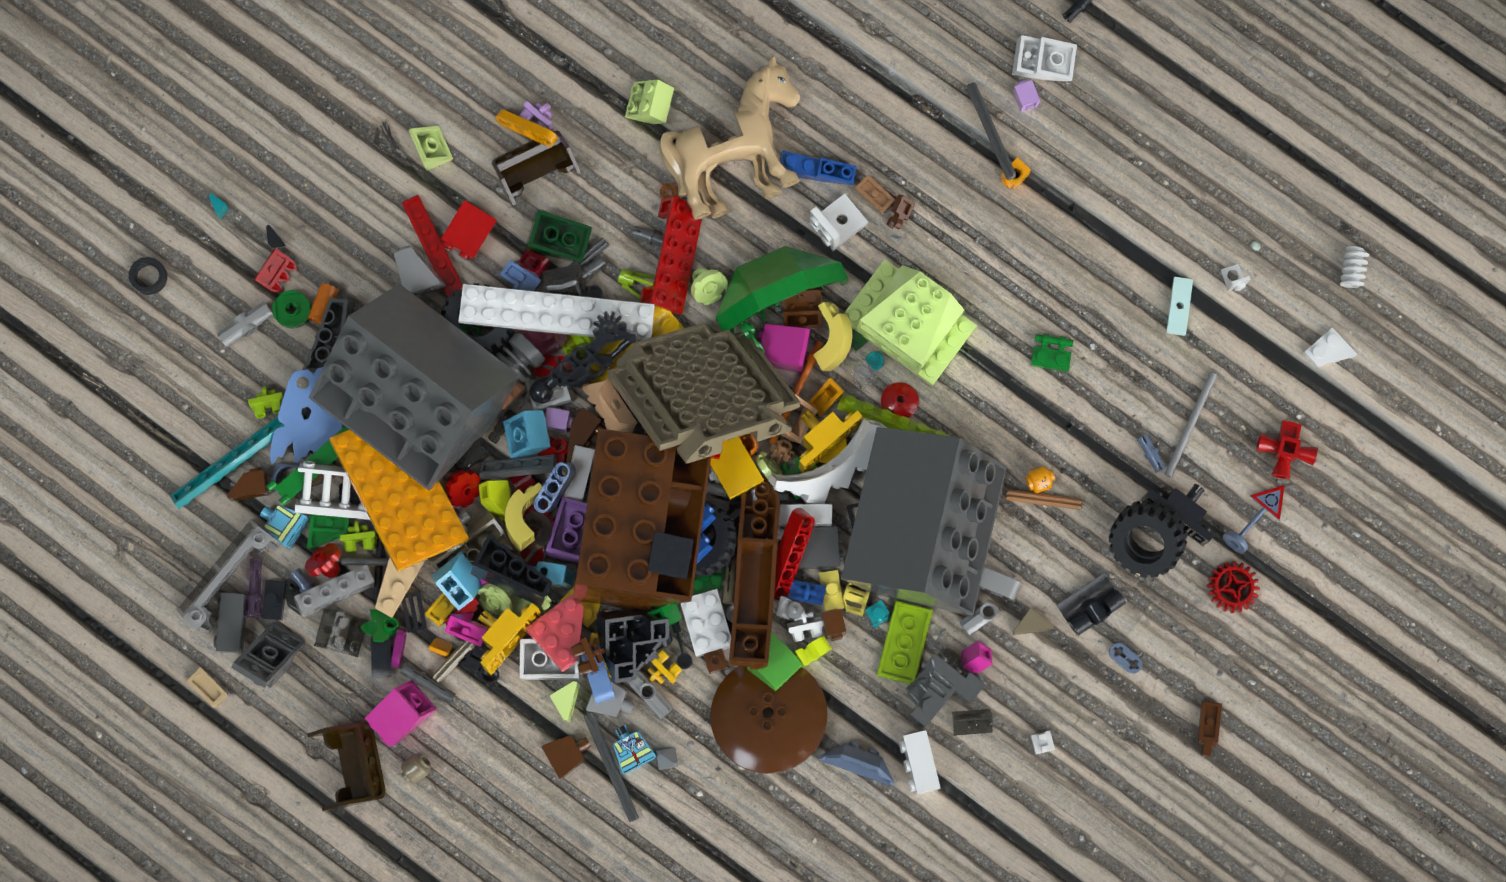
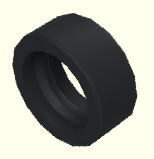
M151 257L136 260L129 270V281L132 286L140 293L146 295L160 292L165 287L168 279L164 266ZM147 265L154 266L159 272L157 282L149 287L142 286L137 280L138 272Z

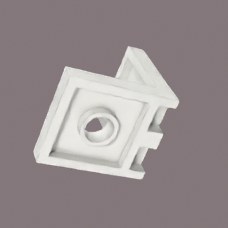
M843 194L821 212L817 207L810 211L809 225L815 232H819L824 244L827 247L830 246L832 251L868 224L866 218L846 194ZM839 216H845L847 222L841 225L836 219Z

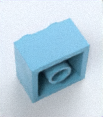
M543 410L523 411L503 421L511 459L531 457L551 447Z

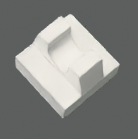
M1050 731L1030 736L1035 755L1055 750Z

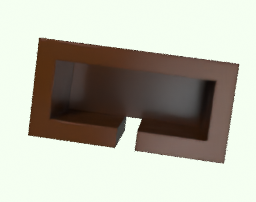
M837 609L822 613L821 618L824 624L826 639H831V642L841 640L846 634L842 610Z

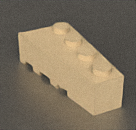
M389 557L375 609L392 618L425 560L397 572Z

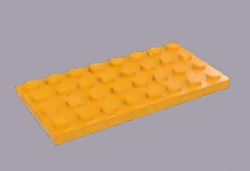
M351 430L330 437V443L397 572L469 541V537L440 482L428 491Z

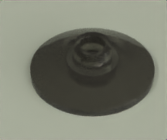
M528 513L523 517V520L534 532L535 541L528 545L526 549L540 550L551 539L552 524L543 513Z

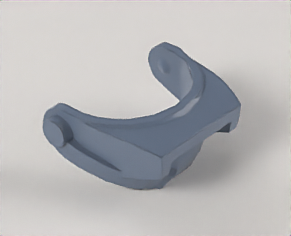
M276 463L268 484L272 480L279 483L280 476L284 471L296 469L299 467V464L296 466Z

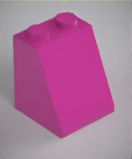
M765 324L764 329H760L758 340H761V344L765 349L764 355L772 366L777 369L802 373L810 329Z
M410 680L394 688L365 719L368 721L369 726L381 736L382 741L389 747H392L401 742L437 708L418 686Z

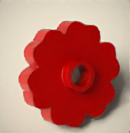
M460 470L450 475L445 488L450 503L455 507L462 506L463 508L473 504L474 498L480 495L479 482L481 478L472 470L467 472Z
M328 543L312 553L311 558L306 561L305 569L312 577H317L322 573L329 579L334 578L341 571L340 564L337 562L340 559L341 551L335 543Z

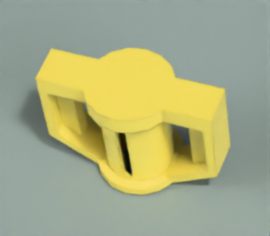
M849 583L846 586L842 599L846 612L863 617L870 592L851 588L852 584ZM846 600L861 604V609L847 605Z

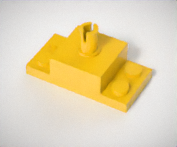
M810 410L806 412V415L803 414L801 416V419L811 429L803 438V445L807 450L800 456L799 469L802 473L812 468L860 426L863 416L859 411H856L854 414L852 412L843 419L844 422L834 412L821 422L818 421Z
M533 603L522 609L520 617L508 608L498 619L493 617L487 610L483 612L485 617L479 616L478 620L489 627V630L482 636V639L491 651L487 650L483 654L480 663L490 675L496 671L520 643V639H523L528 634L526 628L542 616L539 608Z

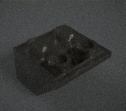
M324 608L314 646L358 657L364 637L361 625L368 622V620Z

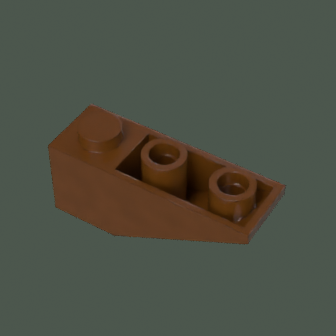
M583 407L571 422L567 462L570 463L575 445L589 448L592 444L590 441L592 437L598 435V428H603L601 426L602 420Z

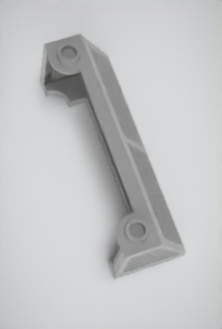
M250 519L177 609L178 613L194 628L209 634L214 628L210 623V616L213 613L206 608L209 602L253 548L261 552L268 548L276 551L281 543Z

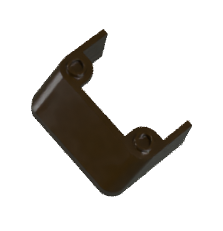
M553 131L557 135L558 140L552 147L532 140L492 161V166L512 205L516 204L514 198L522 195L524 191L523 185L552 171L558 170V172L569 173L574 168L577 174L581 173L575 157L560 131Z
M368 722L326 727L307 733L308 737L323 735L327 748L331 750L338 749L345 787L338 789L335 794L336 803L322 807V811L382 799L385 796L386 789L375 734Z

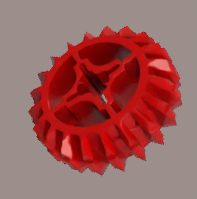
M1228 561L1224 562V567L1219 564L1217 566L1218 571L1215 569L1211 571L1215 577H1208V580L1213 583L1206 585L1207 588H1212L1207 594L1214 595V598L1210 600L1211 602L1218 601L1216 608L1223 605V612H1226L1229 607L1230 613L1233 614L1235 608L1238 613H1241L1242 607L1245 610L1249 609L1248 603L1253 605L1255 601L1252 598H1258L1259 596L1254 592L1260 590V587L1254 586V584L1259 582V579L1253 580L1252 577L1256 573L1252 572L1249 574L1250 567L1248 566L1243 569L1244 563L1242 562L1238 567L1236 561H1232L1231 567ZM1232 572L1240 574L1245 581L1237 580ZM1226 573V585L1219 588V580ZM1230 585H1241L1235 589L1236 592H1234V589H1226ZM1248 587L1246 597L1240 602L1241 589ZM1221 594H1229L1234 602L1227 601Z

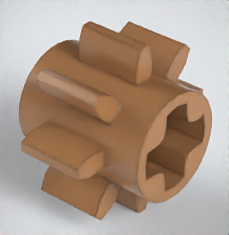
M777 440L769 450L773 452L771 455L772 459L777 463H787L795 453L791 451L793 448L792 444L787 440Z

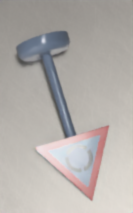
M1285 485L1249 496L1262 508L1239 534L1230 530L1225 532L1223 539L1231 549L1238 553H1244L1247 550L1248 544L1243 536L1266 510L1280 521Z

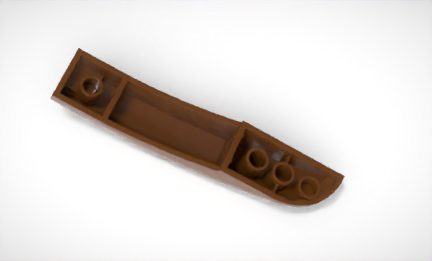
M762 475L764 479L762 483L742 493L729 653L730 666L750 667V669H763L769 663L776 579L780 500L777 490L773 488L774 486L764 475Z

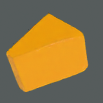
M435 638L428 649L431 652L448 658L452 651L453 643Z

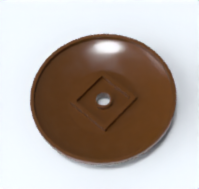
M738 666L720 683L713 697L710 712L713 735L723 753L738 766L752 772L764 774L784 772L806 761L820 745L826 731L828 719L824 693L816 679L802 667L775 691L751 673L747 667ZM767 708L774 711L773 716L770 718L763 716V711Z

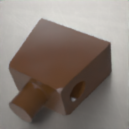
M570 735L541 747L558 778L561 780L585 761L582 752L590 748L591 745L586 737L576 742L573 736Z

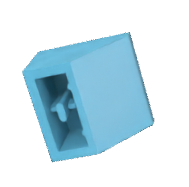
M462 552L458 553L431 575L435 584L458 611L475 598L482 586L480 578L471 575L472 564Z

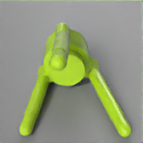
M623 268L618 277V282L622 284L621 288L628 290L640 299L641 295L629 286H634L636 281L653 286V282L639 277L655 279V276Z

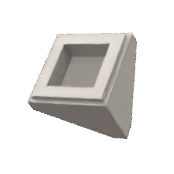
M676 748L656 750L659 770L678 767Z

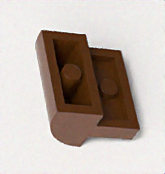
M820 287L805 290L783 300L784 326L822 328V312L818 307L821 304Z

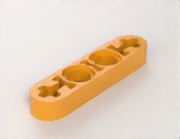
M501 109L495 116L496 121L501 126L545 146L552 147L558 140L557 135L553 131Z

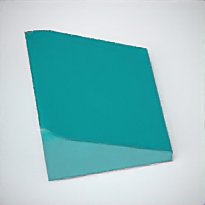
M210 193L209 198L217 216L222 219L229 210V207L221 199Z

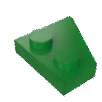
M311 514L307 549H314L339 539L340 535L349 534L350 518Z

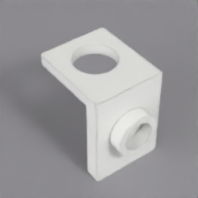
M1239 264L1221 269L1228 291L1233 289L1235 291L1246 288L1247 283L1251 280L1250 276L1243 277ZM1229 271H1236L1238 279L1235 281L1229 280L1227 277Z

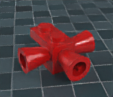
M1282 420L1278 440L1260 433L1256 451L1275 452L1273 458L1278 459L1271 476L1289 480L1290 462L1296 459L1312 466L1314 465L1318 447L1300 446L1301 440H1299L1302 424Z

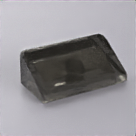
M990 709L952 712L954 736L993 733Z

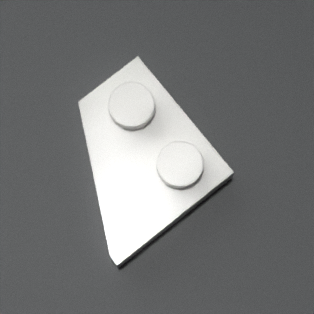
M1333 328L1303 353L1315 367L1348 358L1351 359L1357 355Z

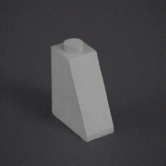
M404 246L394 253L402 286L416 297L446 287L445 282L418 250L410 246Z

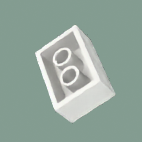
M717 589L694 595L691 602L681 603L696 658L721 648L722 650L730 648L731 635Z
M520 639L521 680H580V672L577 667L580 664V656L576 663L562 672L533 639Z
M927 731L902 736L899 747L901 753H905L906 760L903 763L906 773L910 772L911 779L908 780L910 791H914L915 795L941 789Z

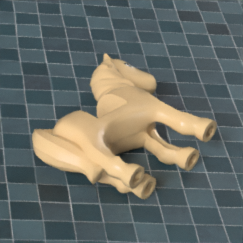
M775 56L771 57L768 65L755 71L746 82L738 111L733 113L740 137L738 135L733 136L724 143L716 142L710 148L707 147L699 126L685 130L683 133L665 132L661 137L659 145L661 157L666 168L678 183V195L680 197L687 196V203L692 209V215L695 220L702 219L710 214L712 218H718L729 212L726 203L718 200L710 186L711 172L718 165L730 161H752L754 165L753 182L755 187L763 190L765 199L774 198L783 192L780 185L773 183L768 178L765 170L766 161L769 173L780 179L782 187H790L800 181L796 172L784 167L773 145V131L768 115L769 103L776 102L786 107H795L800 99L799 92L790 82L786 68L776 63Z

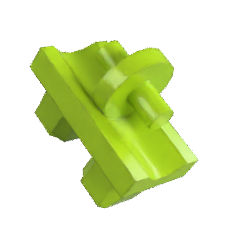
M262 386V392L256 393L257 398L248 399L249 406L256 418L260 419L267 416L265 409L272 408L274 414H279L284 396L282 392L276 393L275 389L268 390L267 386Z
M356 520L355 526L348 527L349 533H356L340 535V541L344 543L347 553L357 552L356 542L363 541L364 550H374L377 533L375 531L362 532L368 530V525H361L360 521Z

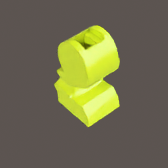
M822 636L808 644L804 650L800 648L793 654L801 661L802 668H805L812 661H816L831 651L832 647L829 645L826 637Z

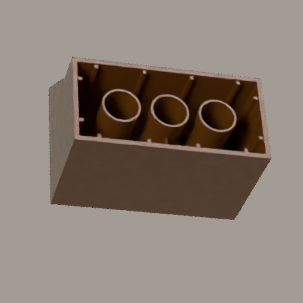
M598 428L573 600L650 611L652 606L692 601L711 456L686 464L677 452V448L680 445L659 451L650 436ZM654 532L694 540L686 580L649 571L646 572L649 566L648 560Z

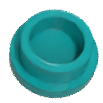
M873 351L866 356L865 364L868 369L876 371L882 368L884 358L881 353Z

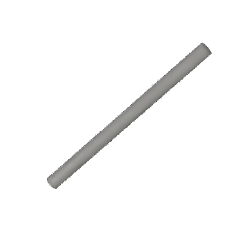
M1210 372L1165 471L1164 475L1167 477H1172L1216 379L1217 374Z

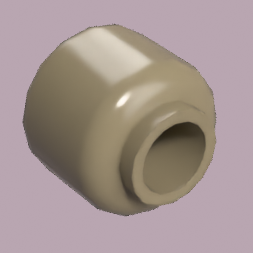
M413 754L401 765L402 777L408 782L419 783L430 773L431 763L423 754Z

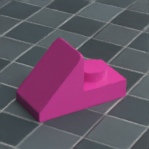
M473 613L451 614L445 632L481 647L483 644L482 636L488 631L489 627L472 621Z

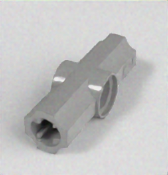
M263 301L249 312L239 314L234 318L233 323L219 331L217 335L225 347L228 348L242 337H248L253 334L259 325L273 316V313Z
M639 670L634 680L626 682L656 715L663 719L670 713L673 707ZM651 687L653 689L652 696L644 697L642 695L643 689Z

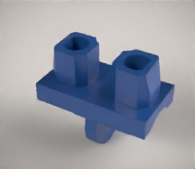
M793 580L788 598L823 606L826 586Z

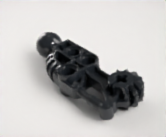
M604 311V317L599 314L597 316L599 321H594L593 323L597 327L592 331L595 338L589 344L579 343L550 370L549 377L546 380L534 382L530 387V397L536 403L544 404L552 399L553 389L557 385L559 387L568 386L571 390H574L575 387L580 389L584 384H590V380H595L612 365L614 358L632 343L636 342L638 338L637 333L628 330L626 322H619L622 318L621 315L616 318L614 317L615 311H612L611 316H609L607 311ZM613 325V328L607 330L606 326ZM625 339L611 354H597L607 343ZM580 349L585 350L587 356L581 357L577 351ZM564 363H571L573 369L567 370L564 367ZM597 363L601 369L595 371L591 368V364Z

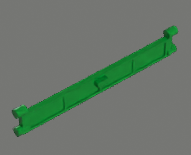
M344 426L335 435H338L350 429ZM329 439L305 461H313L319 465H331L338 459V456ZM296 468L281 483L277 484L272 480L266 487L270 491L275 489L282 496L279 501L284 506L303 490L304 472H298V468ZM312 473V481L320 474Z

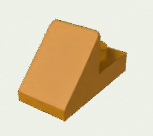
M829 378L808 404L818 410L817 414L821 417L836 401L841 399L844 390L832 378Z

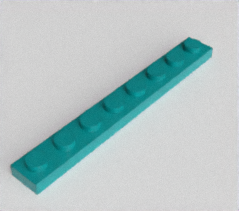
M278 416L172 493L170 497L178 509L186 506L193 498L204 493L208 487L219 482L230 471H234L238 465L250 459L261 448L268 446L272 441L274 431L285 426L279 421Z

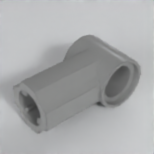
M985 603L974 611L973 616H967L961 620L960 624L970 636L996 617L997 608L992 603ZM985 607L992 608L994 611L993 616H984L983 609Z

